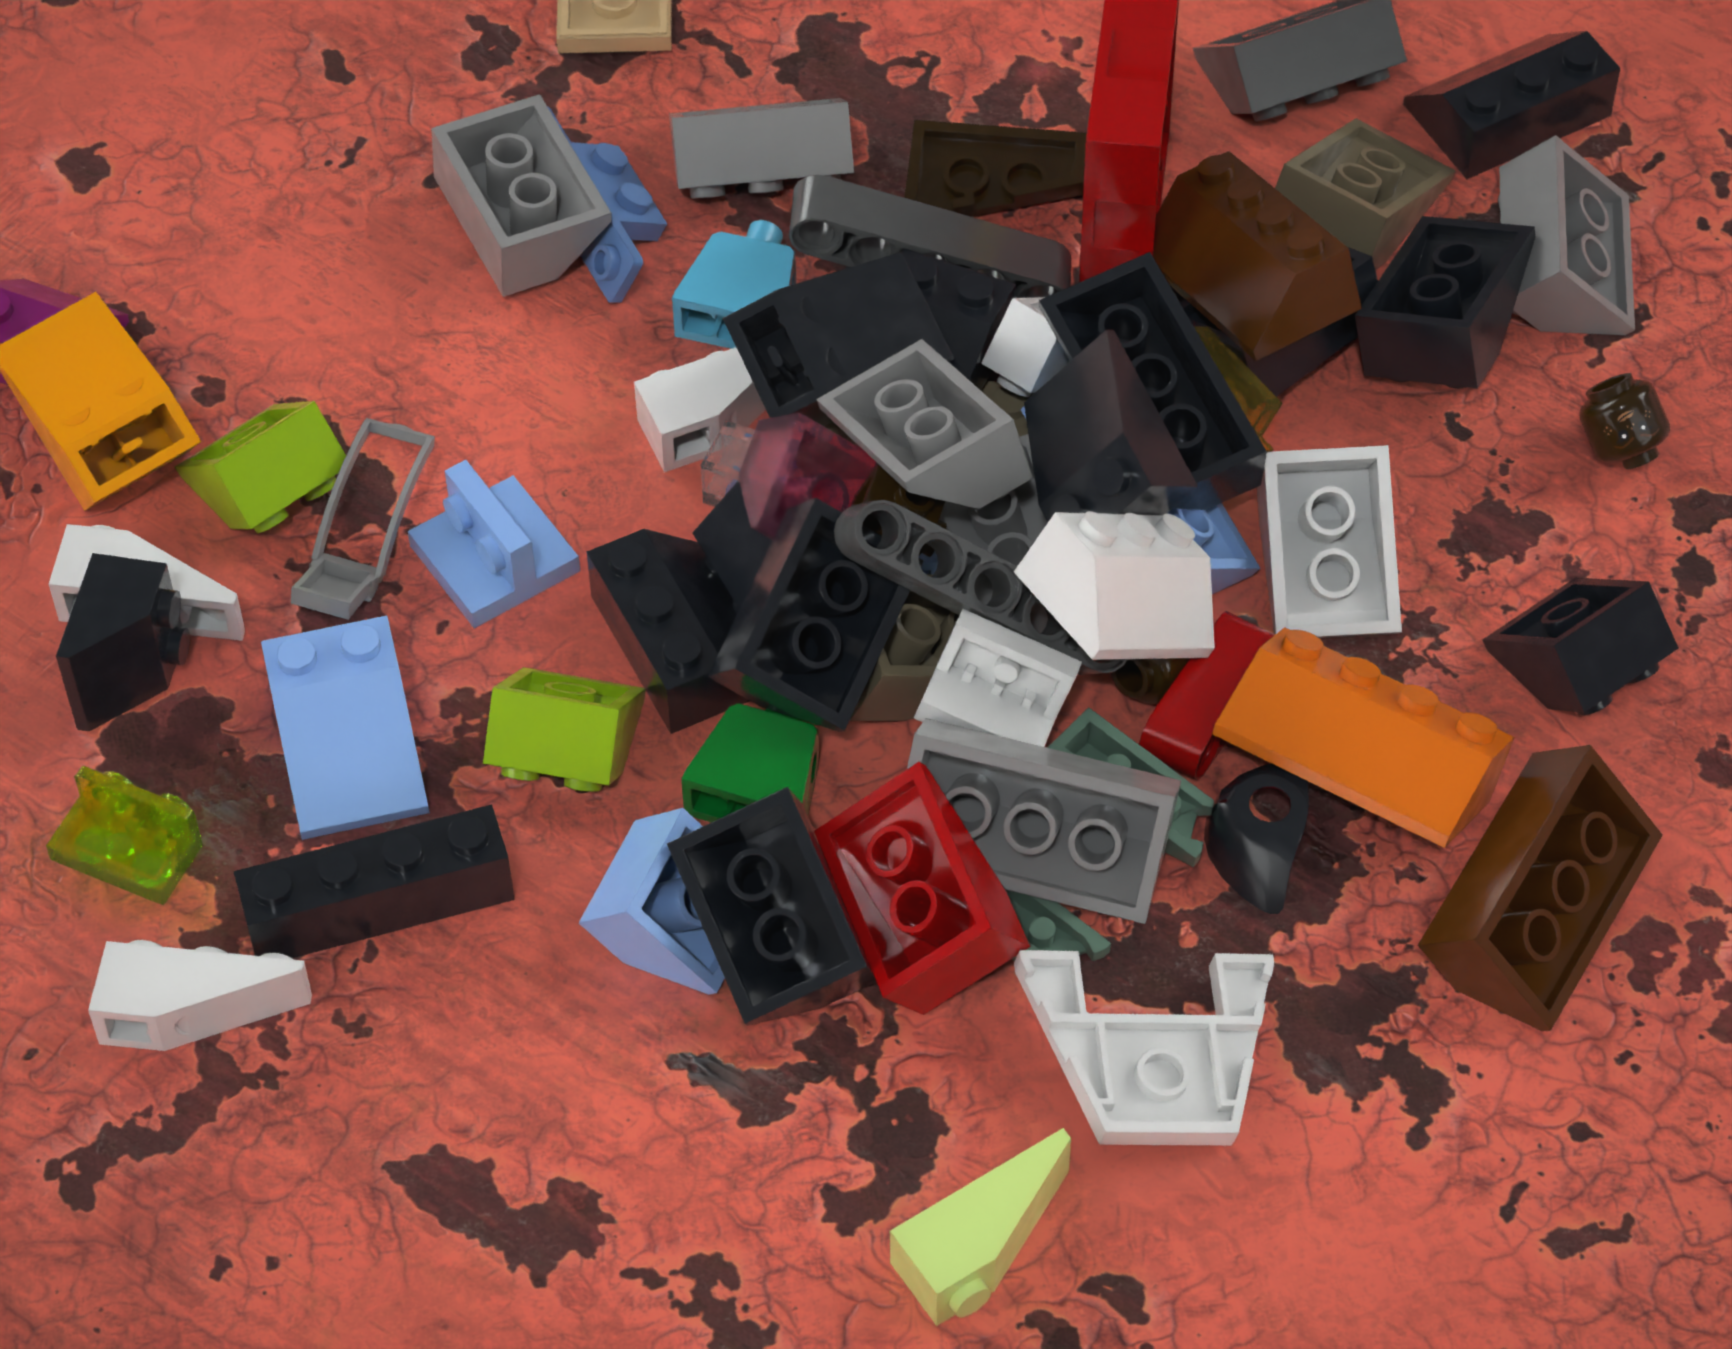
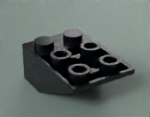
M902 252L777 289L723 318L773 425L790 444L833 422L819 408L816 399L915 342L923 339L947 361L954 359Z

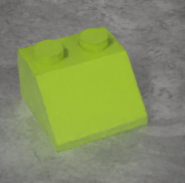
M315 401L271 405L181 462L175 468L180 477L230 529L254 528L256 533H261L286 519L289 514L285 507L304 496L306 501H310L333 489L336 481L335 475L339 473L346 454Z
M523 667L492 688L483 764L502 767L501 774L512 779L532 781L538 780L540 774L564 778L563 785L571 789L590 792L602 790V785L609 786L623 774L643 707L646 688Z

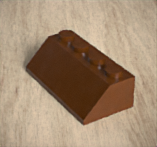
M1230 151L1221 155L1207 157L1198 166L1176 177L1156 215L1153 258L1168 284L1255 361L1362 309L1349 248Z
M1591 745L1535 752L1531 755L1418 946L1456 991L1540 1031H1551L1663 834Z

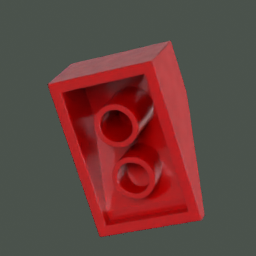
M917 762L814 830L883 998L925 1015L1017 956L1019 950H1026L1031 947L1005 888L925 764Z

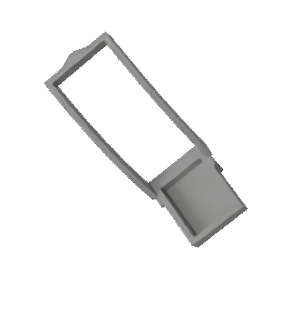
M369 418L364 420L345 457L331 491L317 534L309 569L292 586L291 604L349 620L363 601L370 602L379 583H381L383 576L386 574L401 520L415 484L434 447L435 436L414 431L401 424L384 423ZM370 432L422 446L394 509L377 567L324 553L329 530L341 494L358 454Z

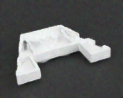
M1019 950L1014 962L1015 974L1099 1145L1232 1146L1241 1125L1254 1063L1252 1057L1258 1030L1262 1025L1267 986L1274 967L1273 954L1215 953L1209 965V974L1216 1015L1088 1013L1086 1011L1079 951Z

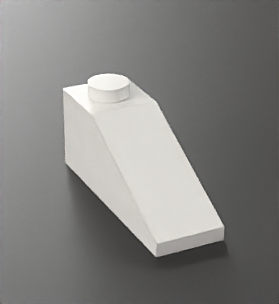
M1045 297L1012 298L981 362L1000 374L997 382L1001 386L1025 397H1030L1031 393H1036L1070 362L1039 308V300Z
M67 524L49 581V588L59 621L68 622L92 553L167 563L173 590L179 591L181 595L179 616L182 627L188 628L190 635L243 641L245 627L237 593L128 530L114 529L106 525L81 526Z

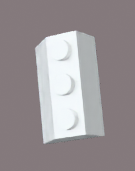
M1090 511L1086 513L1055 512L1014 571L1018 578L1092 660L1208 658L1215 648L1210 557L1193 540L1195 538L1193 529L1182 519L1172 514L1136 515L1134 513L1098 514Z

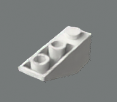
M736 347L726 351L713 352L705 358L670 370L657 371L649 377L634 382L637 420L664 472L721 453L766 410Z
M134 940L130 943L106 941L88 1011L100 1045L166 1051L308 1005L311 1002L312 993L305 962L293 960L283 954L266 953L261 956L227 953L222 949L210 946L191 950L162 947L148 940Z

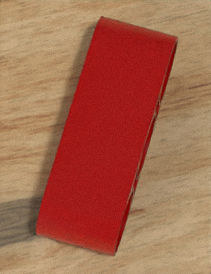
M1228 611L1222 613L1214 623V650L1208 658H1190L1150 715L1142 731L1139 745L1167 766L1199 780L1209 769L1227 742L1212 735L1215 723L1259 648L1275 634Z

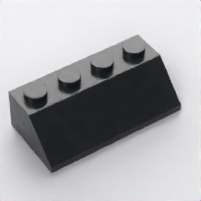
M1150 252L1039 300V308L1070 361L1106 329L1115 331L1198 485V488L1173 509L1207 510L1261 485L1267 451Z

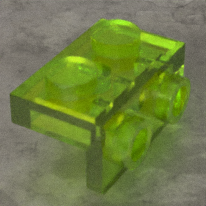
M81 766L74 776L80 796L46 845L50 860L164 906L203 846L195 812L185 801L177 796L167 793L159 796L134 786L130 780L113 771L101 773L86 766Z

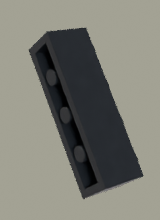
M492 804L233 871L255 956H261L266 953H279L290 958H296L515 900L509 858Z

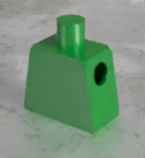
M740 703L729 706L681 778L684 809L692 817L712 823L788 787L802 802L807 815H809L819 766L818 729L813 724L772 710L765 709L764 711Z

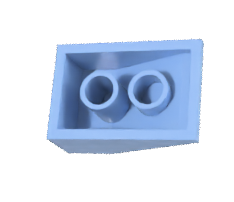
M387 615L261 641L302 840L429 813Z

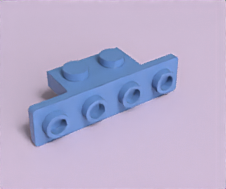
M547 106L612 213V221L580 256L609 303H621L643 265V258L632 240L658 241L667 226V222L619 146L608 143L588 144L571 142L550 107Z

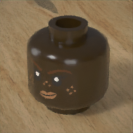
M1625 373L1604 380L1586 392L1588 400L1581 407L1579 416L1593 451L1599 460L1607 463L1622 461L1625 469H1633L1647 464L1659 456L1656 446L1668 437L1670 423L1651 382L1647 380H1634L1631 373Z

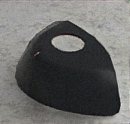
M1272 763L1238 775L1220 791L1214 801L1211 816L1206 817L1204 841L1208 857L1220 876L1242 898L1266 913L1279 914L1284 908L1290 870L1305 830L1309 808V790L1306 780ZM1262 788L1281 790L1290 800V812L1284 819L1277 822L1260 820L1250 810L1249 801L1251 796ZM1222 800H1227L1225 803H1219Z

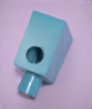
M757 220L750 224L745 237L725 232L712 234L673 294L672 305L675 337L730 349L735 348L736 346L723 318L777 289L796 284L795 251L790 246L781 244L783 233L778 226L769 221Z

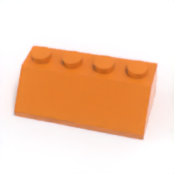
M1285 627L1259 648L1215 723L1212 735L1443 848L1490 802L1515 738L1497 729V725L1491 719L1481 714L1463 713L1440 702L1437 695L1427 688L1400 683L1382 674L1374 663L1366 659L1346 657L1323 646V642L1312 633L1303 630H1290Z

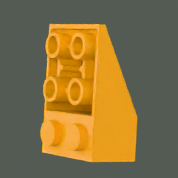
M97 292L88 295L0 344L1 374L84 511L188 453L201 442L170 388Z

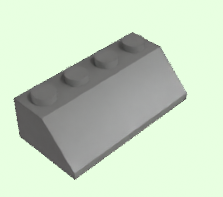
M927 718L923 721L914 734L907 769L917 762L927 766L1006 890L1143 924L1146 923L1182 780Z

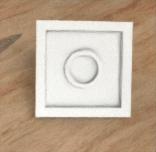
M962 609L914 719L923 722L927 718L1045 747L1055 719L1076 679L1082 661Z

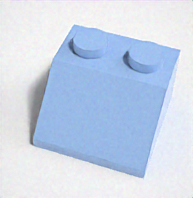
M684 808L637 819L627 833L583 913L579 924L624 964L708 995L718 992L725 977L667 846V843L703 826Z

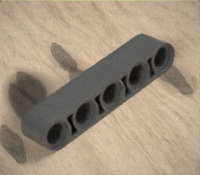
M807 176L799 180L794 186L789 239L793 247L806 255L853 267L902 252L905 248L1016 284L1015 298L1047 297L1070 287V252L1063 244L1054 240L830 176Z
M878 500L852 505L844 510L836 520L834 529L835 542L841 553L850 560L960 615L962 609H965L1082 661L1078 671L1079 675L1115 672L1124 666L1128 660H1092L1046 608L1047 624L1042 633H1039L1031 623L1030 612L1034 603L1040 601L1014 573L1017 568L1016 565L894 502ZM868 514L878 520L882 529L881 542L876 548L871 547L865 541L862 533L863 521ZM924 544L932 547L937 555V569L931 577L925 574L919 565L918 556ZM981 572L988 576L993 588L992 598L987 605L980 602L975 594V581Z

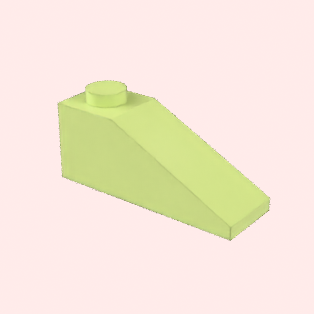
M1064 1128L890 1230V1264L936 1326L954 1315L962 1318L973 1314L989 1300L991 1293L996 1290L1069 1172L1071 1137Z

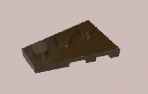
M914 120L904 198L975 217L1083 195L1087 133Z

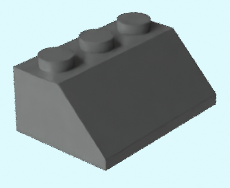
M1336 0L1193 48L1195 59L1231 114H1252L1254 121H1261L1286 113L1285 102L1303 96L1306 104L1339 95L1337 85L1355 79L1357 87L1385 80L1390 77L1389 67L1407 62L1391 0Z

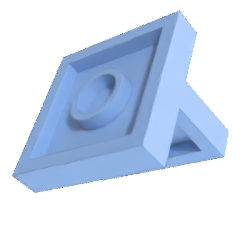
M467 460L445 470L448 497L443 499L445 512L408 531L410 547L473 628L486 623L580 572L579 556L514 475L488 488Z

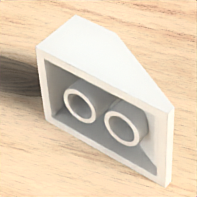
M1389 445L1267 452L1262 483L1257 487L1259 527L1274 634H1277L1284 627L1290 630H1303L1314 634L1318 638L1400 634L1402 632Z

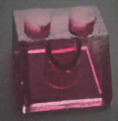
M801 413L758 420L738 475L750 527L773 540L788 508L814 498L823 501L842 513L851 507L855 494L878 463L862 448Z

